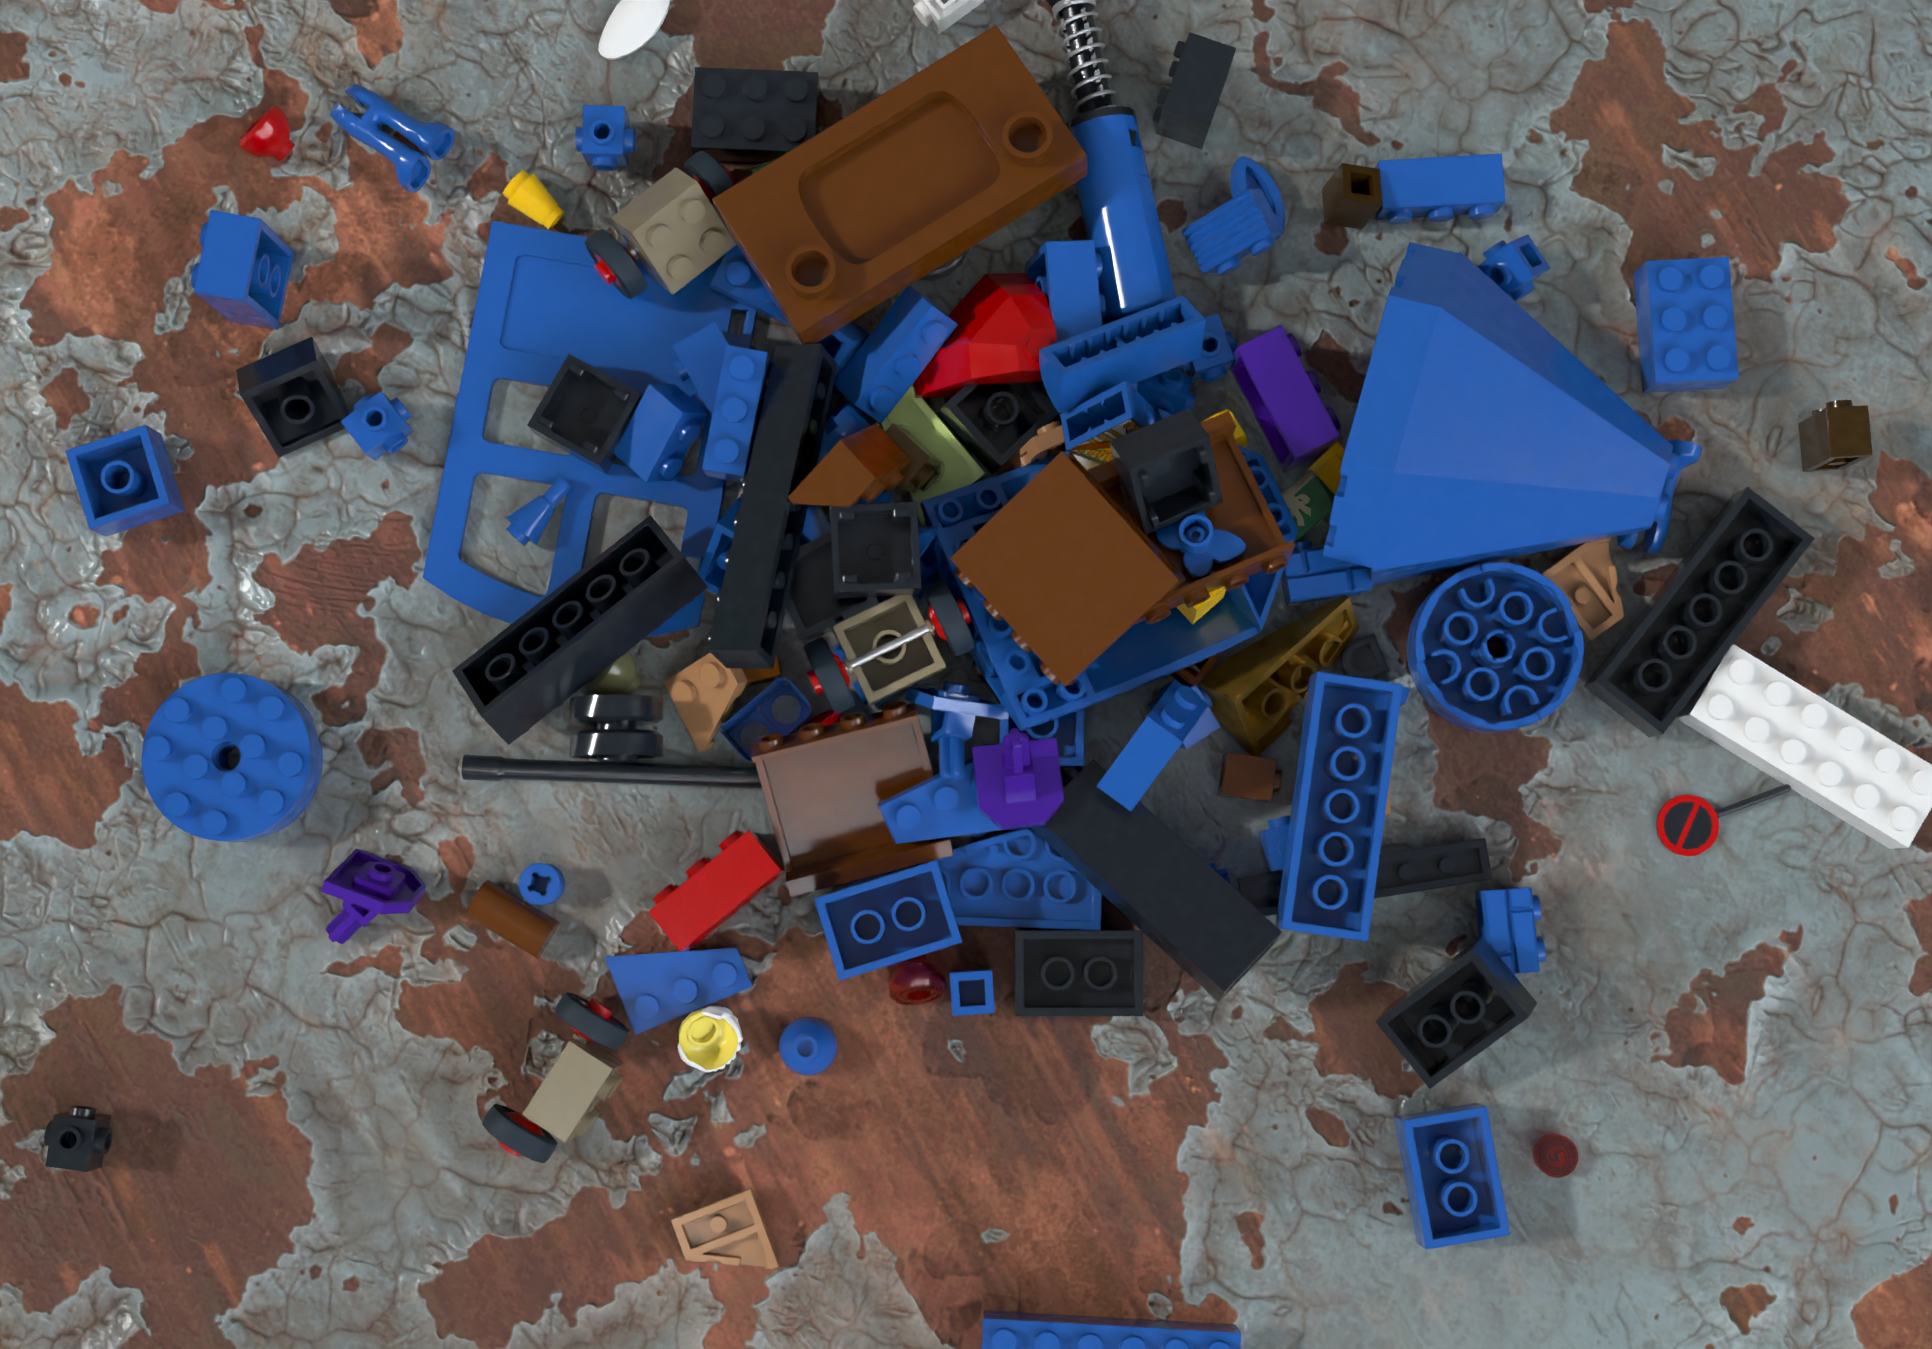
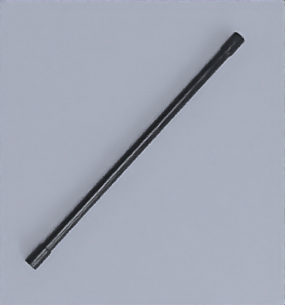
M464 755L462 761L463 780L501 781L504 779L762 788L756 767L509 759L502 756Z

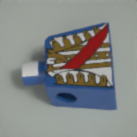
M1127 381L1060 414L1066 451L1099 464L1113 459L1109 441L1157 422L1154 408Z

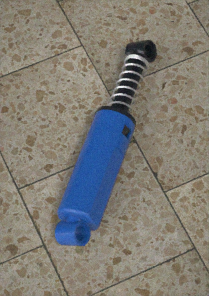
M1047 0L1052 7L1054 19L1061 23L1057 29V34L1064 38L1060 49L1068 54L1064 60V65L1071 69L1067 80L1075 85L1071 91V96L1078 100L1074 107V112L1078 116L1070 119L1066 126L1087 154L1088 175L1077 181L1075 185L1087 240H1094L1095 253H1099L1101 256L1102 273L1100 278H1098L1099 294H1103L1106 301L1105 321L1106 323H1111L1174 299L1176 295L1135 110L1130 107L1112 105L1111 97L1114 96L1116 91L1109 90L1108 81L1111 80L1112 76L1106 74L1104 66L1109 62V60L1102 58L1101 50L1104 49L1105 44L1098 42L1097 35L1101 33L1102 29L1095 27L1094 19L1098 17V13L1092 11L1096 7L1095 0Z

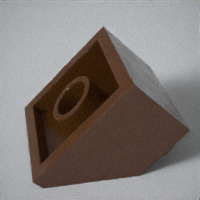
M876 423L839 440L788 498L793 504L850 507L862 500L870 503L882 492L888 494L904 479L901 471L911 460Z

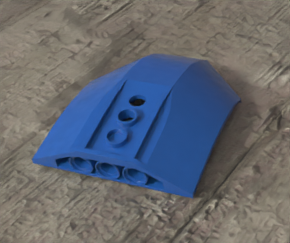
M1159 408L1155 410L1157 421L1172 415ZM1238 445L1286 543L1292 540L1294 542L1298 528L1264 456ZM1059 453L1004 474L923 500L920 503L926 526L938 525L939 532L932 540L931 545L940 578L947 584L955 601L962 599L972 620L967 626L974 641L975 647L970 652L975 664L1020 731L1138 688L1216 655L1259 634L1264 626L1284 568L1271 574H1265L1262 570L1248 576L1249 581L1234 590L1226 591L1224 598L1194 624L1175 607L1170 609L1171 614L1161 621L1147 624L1146 620L1133 625L1081 673L1074 684L1065 687L1061 682L1058 685L1053 683L1040 668L1043 662L1032 650L1028 653L1015 642L1011 635L1015 630L1004 618L999 621L988 612L983 605V601L986 598L976 587L970 589L962 583L954 572L957 566L950 559Z

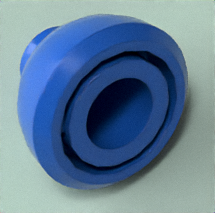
M802 1017L792 1021L783 1030L779 1040V1053L782 1061L791 1071L804 1076H812L825 1071L832 1064L837 1053V1039L835 1033L826 1022L815 1017Z

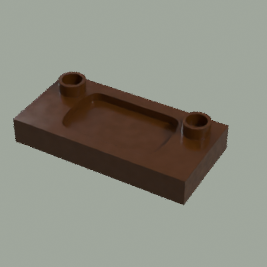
M995 25L712 200L720 219L802 344H816L1087 176V154L1003 33Z

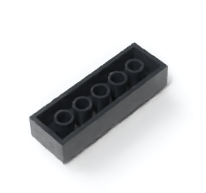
M1749 487L1733 494L1589 678L1584 687L1649 738L1664 734L1815 538Z
M650 515L457 666L452 672L481 717L509 745L552 710L559 707L585 684L592 681L618 658L625 655L642 639L658 629L680 609L692 602L708 586Z

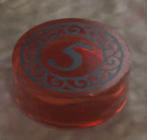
M1547 1134L1536 1142L1533 1149V1160L1541 1172L1551 1177L1560 1178L1569 1175L1575 1169L1578 1162V1151L1574 1143L1567 1137L1559 1134Z

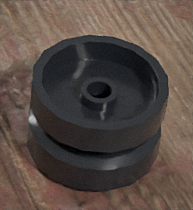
M603 694L574 696L570 698V719L577 724L597 726V729L580 730L570 735V757L597 759L598 762H635L636 759L663 757V736L656 731L637 729V726L653 725L663 720L662 697Z

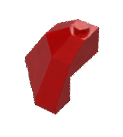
M1025 273L985 274L948 315L958 326L913 384L915 398L953 397L965 385L1043 382L1039 365V351L1042 348L1057 343L1056 327L1045 293Z

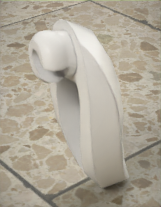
M621 0L610 15L602 32L598 48L601 56L608 60H616L628 56L643 47L663 24L668 13L670 0Z

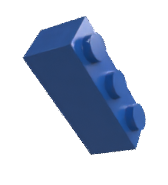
M1502 153L1379 160L1375 167L1380 169L1383 204L1375 213L1376 220L1388 219L1389 224L1409 223L1416 217H1428L1430 222H1444L1453 219V215L1468 214L1472 220H1482L1493 217L1494 213H1497L1506 202Z
M909 285L834 381V385L856 407L880 423H883L958 324L934 302Z
M725 345L702 466L706 476L743 483V478L748 473L752 455L751 442L753 437L756 436L760 420L759 407L765 394L768 367L770 365L768 352Z

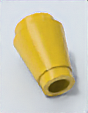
M525 170L520 171L509 182L502 193L508 199V205L537 223L544 225L548 230L553 228L565 213L535 174L529 175Z

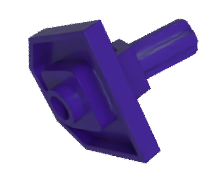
M1014 728L1010 730V734L1003 737V744L972 747L979 812L1002 830L1046 825L1064 803L1056 738L1029 741L1028 734L1019 733V729Z
M355 849L323 883L321 892L344 900L342 911L326 927V931L329 934L328 938L332 942L337 941L340 944H344L362 925L366 927L378 913H409L423 897L426 888L425 883L410 868Z

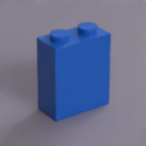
M1174 680L1100 780L1097 787L1129 811H1132L1183 743L1209 704L1200 699L1193 689L1183 686Z

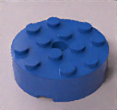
M1503 562L1485 563L1453 575L1432 590L1423 600L1410 625L1407 639V660L1412 680L1418 692L1429 707L1442 718L1458 727L1475 732H1507L1545 718L1565 701L1576 684L1581 671L1584 653L1582 629H1579L1571 608V602L1551 580L1521 565ZM1490 637H1494L1501 642L1504 649L1502 658H1493L1489 653L1487 640Z
M218 673L195 679L177 689L161 704L147 728L142 748V771L149 795L160 812L171 823L196 837L225 842H249L279 832L289 826L303 813L319 785L323 766V750L313 723L314 720L305 706L294 695L271 682L238 673ZM238 748L241 759L237 767L232 769L228 764L227 754L233 749Z

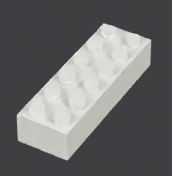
M1734 644L1676 717V719L1784 785H1790L1791 789L1889 849L1908 848L1932 808V765Z

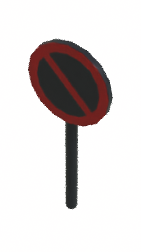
M1785 784L1718 810H1714L1710 803L1698 796L1689 794L1675 796L1667 801L1658 812L1655 824L1658 838L1664 847L1674 854L1686 857L1700 855L1708 850L1717 839L1720 827L1718 818L1787 793L1791 790V786Z

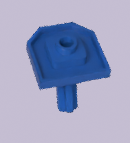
M944 681L943 688H907L905 700L931 708V742L939 743L941 778L945 781L963 779L965 776L964 741L972 737L975 716L1008 720L1009 713L1003 705L967 693L969 686L960 683Z

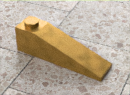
M1342 595L1229 656L1200 682L1201 687L1212 700L1213 706L1210 709L1251 756L1258 757L1285 733L1293 722L1288 716L1301 698L1307 700L1310 676L1320 672L1323 667H1331L1360 626L1350 597Z

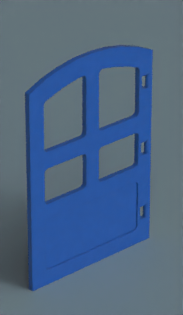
M492 221L459 393H457L455 402V414L423 579L453 599L487 616L512 624L583 568L596 499L602 494L686 509L687 520L681 553L686 559L687 557L701 558V566L716 525L719 522L726 479L706 476L702 470L712 419L710 414L705 418L696 471L691 476L677 474L673 477L672 481L645 482L630 467L614 463L607 474L571 454L562 455L487 442L484 439V432L493 386L497 380L504 379L550 387L568 354L641 393L642 396L649 384H675L689 397L697 393L690 378L682 382L671 362L672 359L677 357L672 346L673 344L715 321L729 345L751 349L757 311L710 288V283L722 260H716L672 295L652 280L638 259L636 260L637 266L647 282V287L638 296L630 300L621 294L613 284L607 285L594 268L596 263L585 245L588 237ZM733 311L746 312L742 336L729 333ZM484 473L553 485L561 477L572 487L565 497L549 587L544 596L538 597L508 586L462 562L463 540L475 479L479 474ZM706 590L645 638L664 636L699 627Z

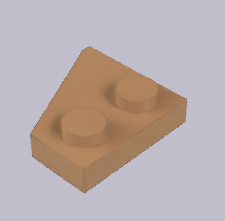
M1052 422L1038 429V435L1032 437L997 470L998 475L1066 450L1060 422Z
M1610 538L1583 543L1542 573V575L1559 587L1571 602V608L1579 629H1582L1583 638L1587 643L1624 618L1621 597L1616 589L1618 583L1616 567L1612 566L1608 542L1611 541Z
M708 653L664 681L699 753L709 750L714 746L716 740L713 737L719 725L727 722L733 710L734 700L741 695L748 682L742 668H726L711 653Z
M752 1188L671 1219L686 1261L705 1263L711 1261L735 1266L740 1264L765 1267V1269H775L780 1266Z

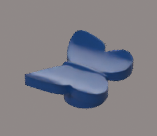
M1205 510L1157 530L1156 538L1163 547L1170 550H1180L1184 553L1185 568L1196 579L1209 576L1213 562L1227 564L1242 557L1246 552V544L1241 538L1228 531L1213 529V525L1207 518Z

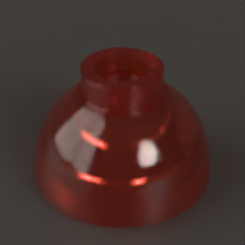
M926 954L901 961L902 964L894 971L889 985V997L902 1005H922L933 1002L942 997L948 988L941 970L935 964L926 960Z

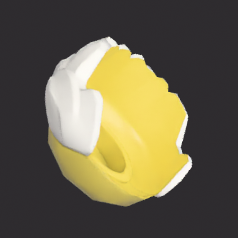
M708 1006L691 1012L682 1021L678 1032V1052L681 1059L691 1067L704 1072H716L718 1069L723 1070L725 1064H730L731 1060L735 1059L736 1052L741 1049L743 1036L738 1019L733 1015L732 1011L721 1006Z

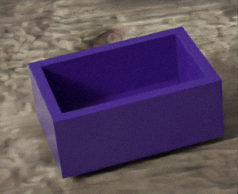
M1282 325L1237 347L1233 354L1235 360L1229 369L1285 473L1325 453L1340 437L1337 430L1341 426L1333 409L1330 406L1324 407L1318 395L1321 392V387L1315 374L1311 370L1305 371L1299 359L1302 352L1296 338L1292 333L1286 335Z

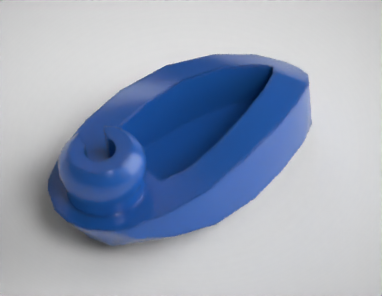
M1246 156L1239 157L1231 168L1232 198L1249 188L1262 189L1284 232L1285 210L1281 194L1274 180L1253 159ZM1281 235L1277 236L1273 241L1279 239Z

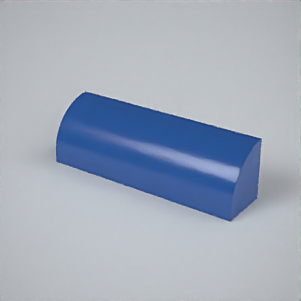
M1182 295L1042 348L1039 351V365L1046 392L1054 407L1060 413L1076 407L1124 381L1132 385L1201 358L1206 319Z

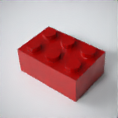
M736 830L718 845L722 850L719 855L712 860L703 857L685 872L689 879L682 885L670 884L652 899L656 906L648 911L680 952L691 950L785 873L783 866L755 832L748 830L746 833Z

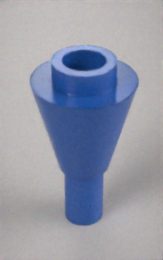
M559 477L543 496L536 497L505 517L511 523L506 530L524 546L529 541L537 545L556 510L554 507L572 487Z

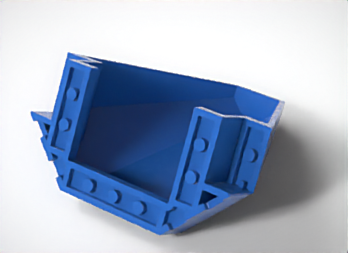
M1409 242L1405 259L1402 260L1396 275L1395 285L1391 287L1342 459L1341 479L1333 502L1329 521L1331 525L1322 556L1372 568V586L1649 530L1653 524L1654 517L1659 519L1664 517L1669 495L1662 493L1666 478L1674 479L1680 455L1672 453L1673 445L1464 254Z

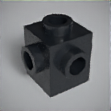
M77 1105L70 1106V1111L55 1114L53 1120L48 1123L44 1136V1143L48 1146L45 1166L83 1172L102 1168L104 1154L108 1153L113 1137L112 1129L108 1128L110 1117L96 1115L97 1108Z

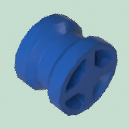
M536 863L524 869L519 878L518 886L521 895L526 901L536 905H548L561 898L566 883L564 875L557 867L551 864Z

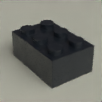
M695 67L691 136L693 154L702 150L718 163L763 164L780 158L819 134L821 95L818 72Z
M1014 930L1015 1016H1143V931Z
M1481 936L1389 1005L1375 1022L1428 1088L1431 1089L1526 1020L1537 1005V1002L1484 937Z

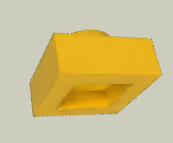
M1338 442L1331 446L1307 469V471L1312 470L1334 494H1336L1340 483V469L1345 449Z

